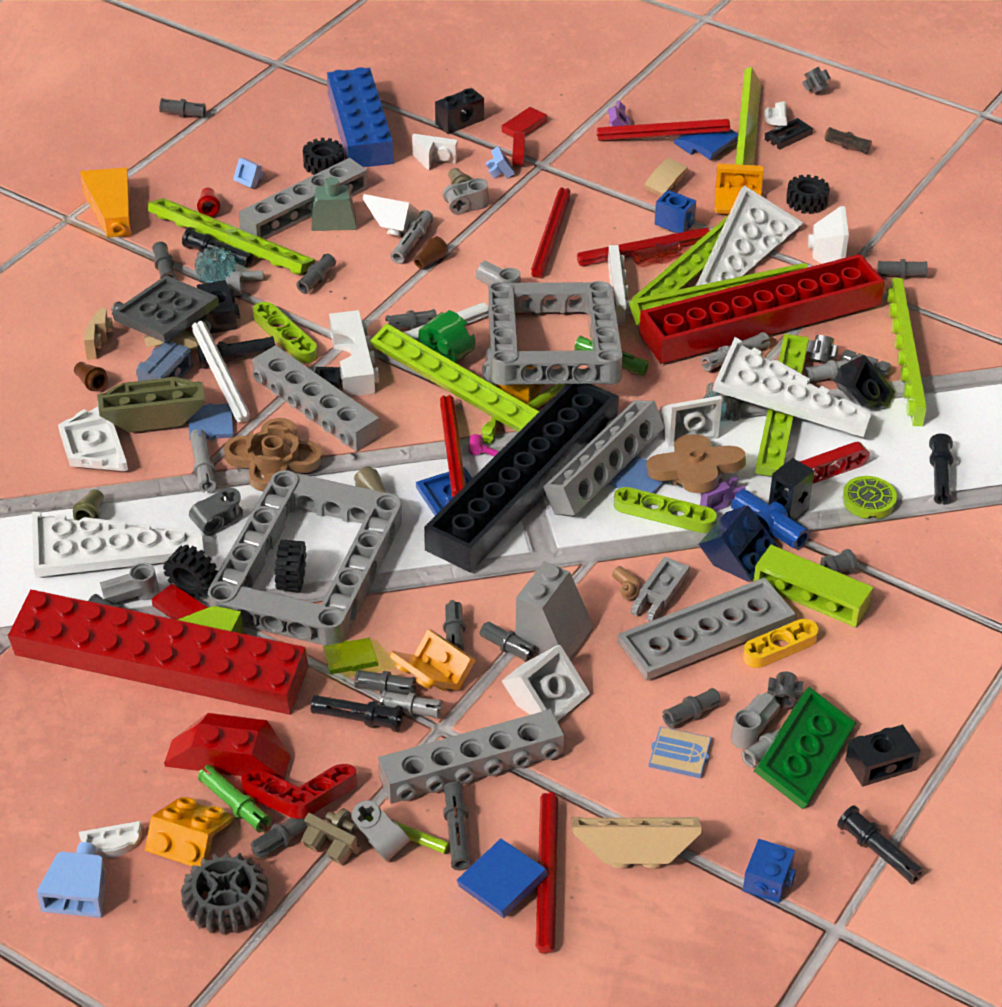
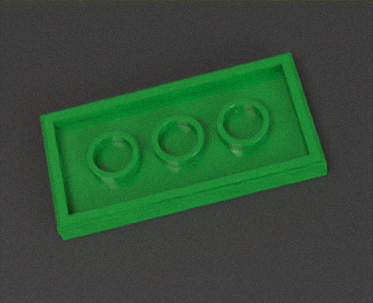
M808 687L797 701L753 772L803 809L808 805L857 723L812 688Z

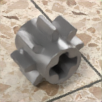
M818 66L804 74L806 80L802 83L806 91L812 89L815 94L829 86L827 80L831 77L826 69L821 71Z
M816 335L815 341L809 340L806 352L811 355L810 360L812 362L827 364L830 358L836 360L838 345H833L834 338Z
M779 672L776 675V679L769 678L767 693L775 697L780 708H790L794 706L795 701L797 702L803 694L804 682L798 681L797 676L791 672Z

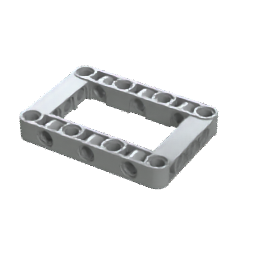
M604 281L549 283L495 282L489 285L491 379L495 384L602 383L610 385L621 381L622 349L611 284ZM523 296H529V297H531V298L528 299V300H521V299H520V298L523 297ZM547 296H554V297H555V298L552 299V300H546V299H545V297H547ZM571 296H579L577 300L569 299ZM516 312H585L589 315L592 350L517 351ZM531 365L536 367L534 369H526L527 366ZM556 365L562 366V367L559 368V369H553V368H552L553 366H556ZM581 365H587V366H588V367L585 368V369H579V368H578V367L581 366Z
M288 470L275 473L208 589L209 607L218 606L241 611L242 625L245 627L308 641L325 647L339 646L346 639L402 524L401 499L392 493L379 492L298 474ZM297 509L314 512L318 516L327 515L341 518L345 522L350 520L362 523L321 605L249 588L253 587L265 565V558L270 549H274L280 538L290 512L293 513Z

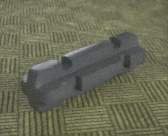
M845 350L841 361L854 357L858 358L863 354L858 353V355H855L856 352ZM866 356L883 377L888 376L891 369L890 363L882 360L878 362V359Z

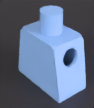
M81 842L78 844L76 853H57L37 890L41 912L102 918L106 871L103 857L95 855L97 851L95 845L89 842Z

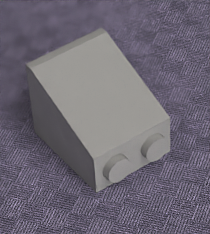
M544 561L516 597L515 636L531 645H535L536 650L534 654L537 655L556 645H561L571 661L592 632L593 624L570 571Z

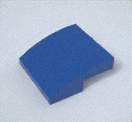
M730 129L729 132L681 135L675 139L674 144L690 155L698 151L711 160L738 141V133Z

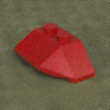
M207 713L172 739L164 765L165 767L194 771L203 769L205 772L208 771L204 767L212 765L220 774L241 777L250 770H263L285 780L291 756L267 720Z

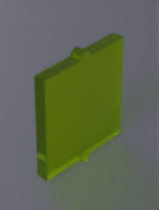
M370 637L353 641L345 640L342 643L323 646L331 675L348 671L356 672L359 669L379 666Z

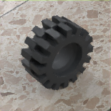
M316 138L313 139V143L309 141L307 145L303 146L304 169L306 168V171L308 173L311 172L312 175L344 161V148L337 140L332 142L331 138H328V140L321 138L318 141Z
M807 174V177L799 175V178L795 176L793 180L789 181L786 203L789 204L790 208L794 207L796 212L801 210L803 214H805V211H809V214H813V211L819 213L820 210H824L828 205L830 191L828 182H825L823 178L818 180L819 176L812 178L809 174Z
M280 540L276 554L277 560L275 561V587L277 590L300 592L302 590L306 567V546L304 541Z
M181 545L165 562L163 566L165 570L164 575L169 577L167 581L170 584L174 583L175 586L189 593L193 598L195 596L197 599L201 598L208 592L210 585L216 577L218 570L215 569L217 566L215 563H210L212 558L210 556L205 557L203 550L198 552L195 546L190 548L189 545H184L183 547Z

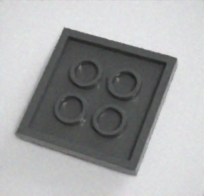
M166 275L114 310L112 315L114 321L166 343L219 305L218 297Z

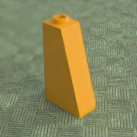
M127 167L80 171L83 193L107 238L131 236L130 187Z

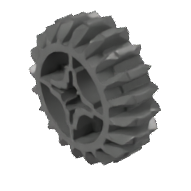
M227 851L224 857H218L214 853L212 860L208 861L202 858L201 866L192 865L191 874L185 875L181 896L183 898L182 906L185 912H187V917L190 921H195L198 929L206 926L209 933L217 928L224 935L226 929L231 928L237 933L238 926L240 925L249 929L250 919L259 921L260 912L265 911L267 906L266 901H268L269 888L268 879L263 874V869L260 865H255L252 857L244 860L241 853L231 857ZM245 885L250 889L247 895L242 893V888ZM204 891L208 892V898L205 901L201 898Z

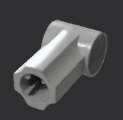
M483 261L479 264V268L476 271V279L487 285L495 282L521 283L520 271L515 268L502 269L490 262Z
M145 562L134 565L129 574L99 582L104 599L111 604L133 597L140 600H150L159 593L155 568L150 563Z
M766 692L758 694L745 709L739 710L735 714L731 733L733 745L740 749H748L758 742L759 735L780 710V705L776 702L774 696Z

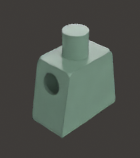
M336 177L326 178L325 186H317L315 188L311 221L312 231L356 230V211L350 188L347 185L339 186V179Z

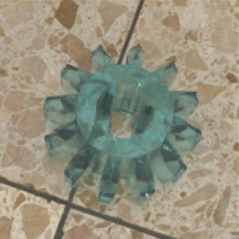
M215 247L213 249L204 248V252L197 253L194 263L195 271L199 276V280L206 281V283L226 280V277H230V272L235 271L236 260H234L232 252L225 250L224 247L215 249Z

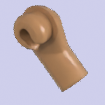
M622 566L616 567L612 577L622 584L620 587L621 596L626 600L634 599L639 594V579Z

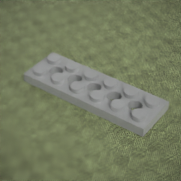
M764 577L619 633L617 642L643 677L649 680L795 621L796 614ZM750 607H754V608H756V609H762V610H761V611H753V610L750 609ZM729 616L731 618H737V620L730 621L727 620L725 617ZM701 626H706V627H708V628H713V629H712V630H704V629H702V628H700V627H701ZM680 635L682 637H686L689 639L680 640L677 639L676 636ZM656 645L658 647L664 648L661 650H655L651 648V646Z

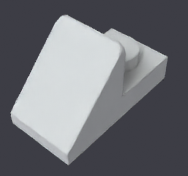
M413 134V156L426 169L430 170L433 161L456 164L458 159V140Z

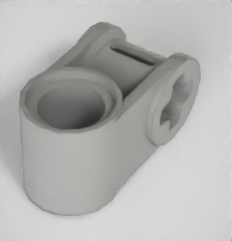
M476 178L458 184H451L444 189L443 198L449 203V209L453 214L484 209L489 204L488 183L484 179Z
M361 801L354 807L352 812L353 821L386 862L411 841L406 833L373 801ZM369 815L374 819L369 822L364 818Z

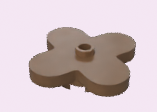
M286 418L270 419L262 425L261 431L255 435L251 432L248 436L234 437L228 440L224 446L227 463L238 468H249L251 486L263 492L272 476L279 471L288 470L296 473H308L318 469L322 464V450L320 446L314 442L299 440L295 423Z
M684 435L675 440L674 452L657 454L647 460V475L651 479L658 481L671 480L672 484L676 487L678 483L682 484L686 491L692 493H705L714 490L718 486L719 480H723L725 473L736 472L744 468L746 465L745 451L737 446L712 447L709 439L703 435Z

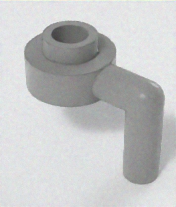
M231 271L230 277H226L228 289H233L234 296H242L243 281L264 280L263 271Z

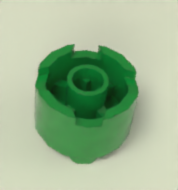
M451 310L445 313L440 312L418 331L420 343L456 364L471 353L476 346L474 334L470 336L464 327L467 322Z

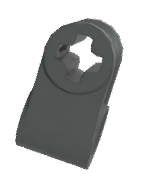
M235 488L221 489L218 493L195 503L189 511V518L206 536L215 535L220 530L242 519L243 509L239 506L241 494Z

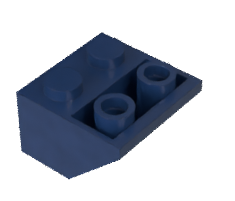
M749 505L726 512L698 544L713 566L747 582L754 579L756 564L769 546L778 547Z

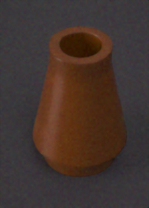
M438 236L429 238L413 261L418 268L424 269L426 266L445 257L448 246Z
M78 362L75 365L74 373L88 390L101 391L106 387L108 376L103 368L89 365L85 362Z

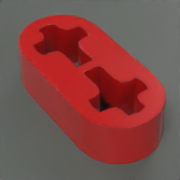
M514 132L512 165L524 166L525 133Z

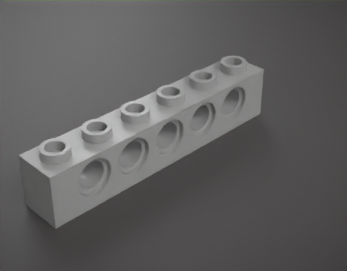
M348 158L239 211L240 229L263 239H268L312 217L315 188L317 186H325V179L328 177L338 178L339 186H349L352 196L367 190V169L351 158Z
M275 345L252 359L253 377L259 384L264 385L274 395L288 402L292 408L299 410L309 420H313L320 425L327 433L334 435L344 445L358 452L380 438L378 416Z
M634 400L543 486L554 514L574 516L580 513L582 508L590 500L594 499L597 493L605 485L609 484L612 478L621 470L625 469L627 464L635 456L639 455L642 449L649 442L653 441L665 428L655 401Z
M551 709L380 756L378 757L379 778L390 804L407 801L413 797L438 792L444 789V786L449 782L467 784L473 780L495 776L501 772L523 768L543 760L554 759L557 756L563 755L564 734Z

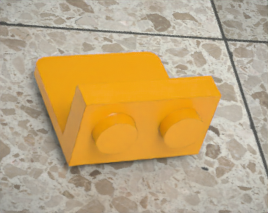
M717 163L714 211L723 215H729L744 185L762 196L764 166Z
M433 630L426 631L414 655L392 651L389 655L391 659L396 661V668L407 674L413 673L416 675V681L420 685L428 689H432L435 686L442 691H447V689L460 690L476 659Z
M180 797L151 815L145 851L189 866H201L202 858L209 859L212 837L231 824L233 816L225 813V810L220 807H207L198 804L193 798Z

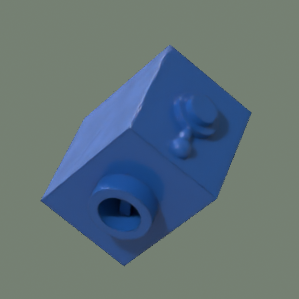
M667 190L656 201L654 224L671 232L680 233L688 231L695 223L697 200Z
M758 839L745 871L742 891L780 903L785 887L791 888L795 879L796 869L792 868L795 850Z

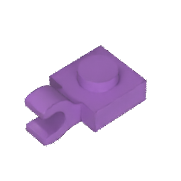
M619 100L617 101V106L608 109L609 123L611 126L631 125L630 118L625 114L626 106Z
M736 477L729 478L726 482H720L714 490L701 493L700 505L712 508L715 512L727 508L729 501L735 498L737 492L741 489H746V487L743 485L735 488L737 487L738 479Z

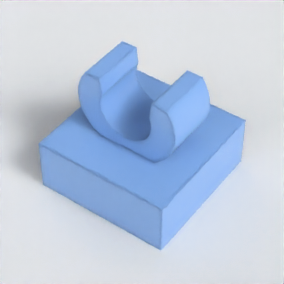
M498 146L491 150L494 159L489 160L486 166L489 168L488 171L492 177L499 176L501 172H503L506 178L514 175L510 160Z
M239 158L233 180L250 188H256L258 180H262L264 171H261V165L246 158Z

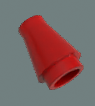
M204 188L197 202V209L200 213L209 217L219 212L220 202L212 188Z

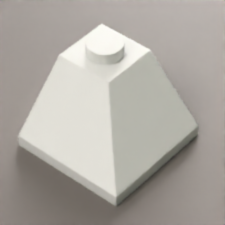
M365 194L363 197L375 219L382 228L387 230L388 235L401 237V233L406 234L408 225L415 221L420 213L417 208L408 202Z
M840 206L814 224L813 234L808 235V249H812L813 259L821 264L846 258L849 232L845 206Z
M715 396L660 407V417L665 427L661 433L668 447H673L675 440L679 437L689 434L703 435L709 440L718 439L722 397Z
M556 645L525 662L502 680L505 688L519 708L530 715L551 709L557 722L590 694L561 645Z

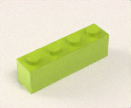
M770 545L756 564L754 581L765 577L780 596L855 628L870 607L873 586L776 546Z

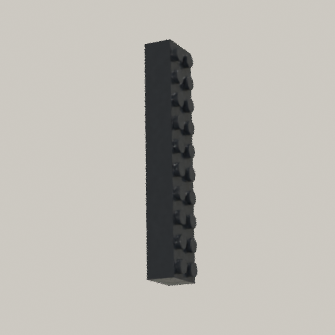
M566 384L424 526L425 551L471 573L545 496L546 492L543 486L604 429L609 420L617 417L619 396L593 384Z

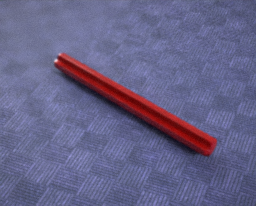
M714 119L598 127L596 134L597 139L603 141L723 133L730 131V120Z
M561 187L557 192L531 267V275L533 277L541 278L545 273L570 199L571 191L569 188L564 189Z
M706 227L618 244L619 254L627 258L693 245L705 236L710 229ZM609 246L578 252L577 262L579 266L608 261Z
M443 395L440 398V408L452 497H454L466 483L454 397Z
M551 791L540 796L538 864L546 868L548 874L537 886L535 947L541 954L552 953L555 949L558 797Z

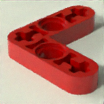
M338 764L298 787L266 771L250 770L241 777L242 792L244 795H250L255 801L288 817L302 819L308 813H316L357 786V771L353 765Z

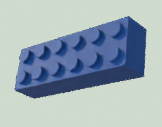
M359 67L353 70L327 72L328 97L346 159L351 158L362 167L394 164L393 140L371 69Z

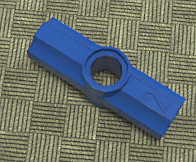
M745 489L737 492L732 500V509L749 505L769 535L772 534L793 549H801L809 538L810 530L788 517L787 510L778 502H772L769 505Z

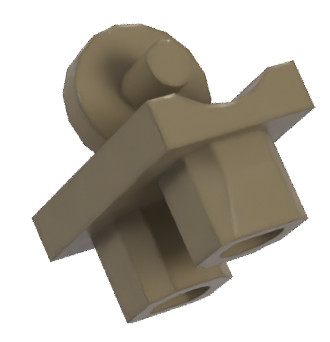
M344 808L340 809L337 814L329 811L326 814L325 820L331 822V824L311 813H308L305 817L304 822L308 827L301 841L307 848L318 852L325 840L332 842L326 855L329 859L340 865L345 863L351 853L358 856L363 848L356 843L357 838L345 831L353 833L356 829V824L350 822V811Z

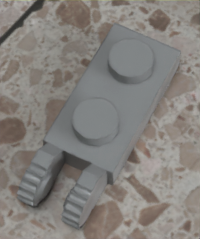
M664 556L640 589V593L632 605L631 613L639 616L646 602H649L653 605L648 611L647 620L650 622L656 620L662 608L667 606L689 575L690 566Z

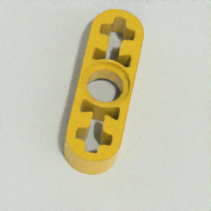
M799 619L753 638L744 645L743 660L750 667L761 668L809 648L817 641L818 626L812 620ZM775 640H784L788 645L780 647L773 642Z

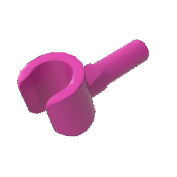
M478 434L470 436L468 451L471 455H479L482 452L495 456L499 452L483 445L484 439Z

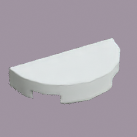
M785 101L776 103L772 109L769 107L765 109L764 118L766 123L776 126L787 125Z
M142 821L79 832L81 842H89L96 846L97 851L95 855H100L103 858H115L127 854L137 846L142 838Z

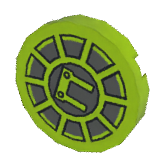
M866 475L849 480L844 486L842 498L845 508L852 514L865 519H869V516H876V519H880L890 515L895 509L897 493L894 487L886 480Z

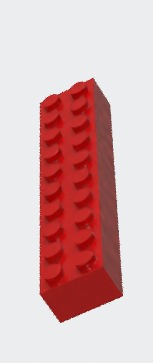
M861 254L642 310L640 311L639 335L659 363L662 364L715 350L724 345L730 346L735 337L743 341L761 332L771 335L879 306L882 303L885 281Z
M30 589L8 634L16 656L288 715L292 712L309 668L306 648L303 646Z

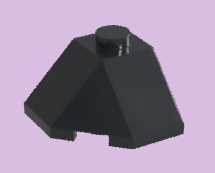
M865 355L841 365L834 379L839 390L849 400L861 406L885 409L889 406L895 393L893 388Z

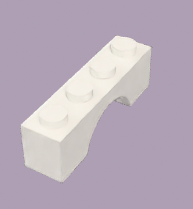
M359 310L329 314L333 348L352 354L350 357L340 361L343 392L349 397L375 394V383H379L377 367L373 368L375 366L373 351L369 352L371 350L370 336L367 335L366 320H361Z

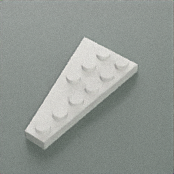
M744 185L735 200L696 286L744 276L795 232L803 222Z
M734 338L714 383V392L864 437L871 417L870 412L847 399L839 400L829 394L830 390L824 386L818 388L810 384L808 377L777 360L769 361L761 356L762 352L758 349L753 348L750 350L742 345V340Z
M32 511L33 569L35 577L129 567L143 562L150 564L164 563L181 545L182 547L189 545L190 548L195 546L198 552L200 550L204 551L201 530L174 527L158 530L151 529V525L140 524V527L126 526V522L86 517L78 521L67 519L66 515L56 514L55 518L43 517L41 512Z

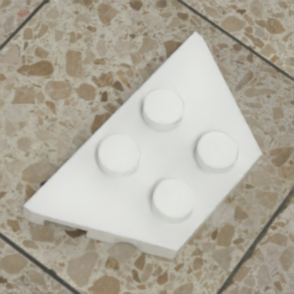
M98 407L89 412L84 409L73 418L58 424L59 433L70 466L116 471L128 470L127 461L114 424L99 416Z

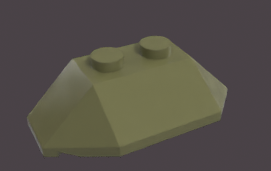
M179 377L126 382L97 395L99 416L127 432L182 426L205 404L203 382H193Z

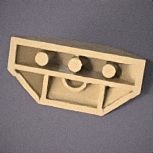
M572 817L573 834L604 864H610L616 868H625L629 864H642L648 868L669 864L701 834V824L698 817Z

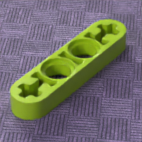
M259 302L253 307L254 321L270 336H273L274 340L300 363H311L316 360V343L271 302ZM279 324L284 325L282 327H273L274 325ZM289 337L297 338L295 340H287Z
M621 487L614 493V508L624 514L699 533H708L716 524V512L706 506L631 487ZM648 504L657 505L658 508L648 509L645 506ZM681 511L684 515L675 516L671 512Z

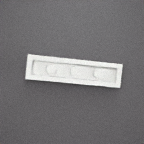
M609 245L608 271L613 291L617 324L625 325V316L630 315V300H625L628 299V285L626 284L624 255L619 254L618 245Z

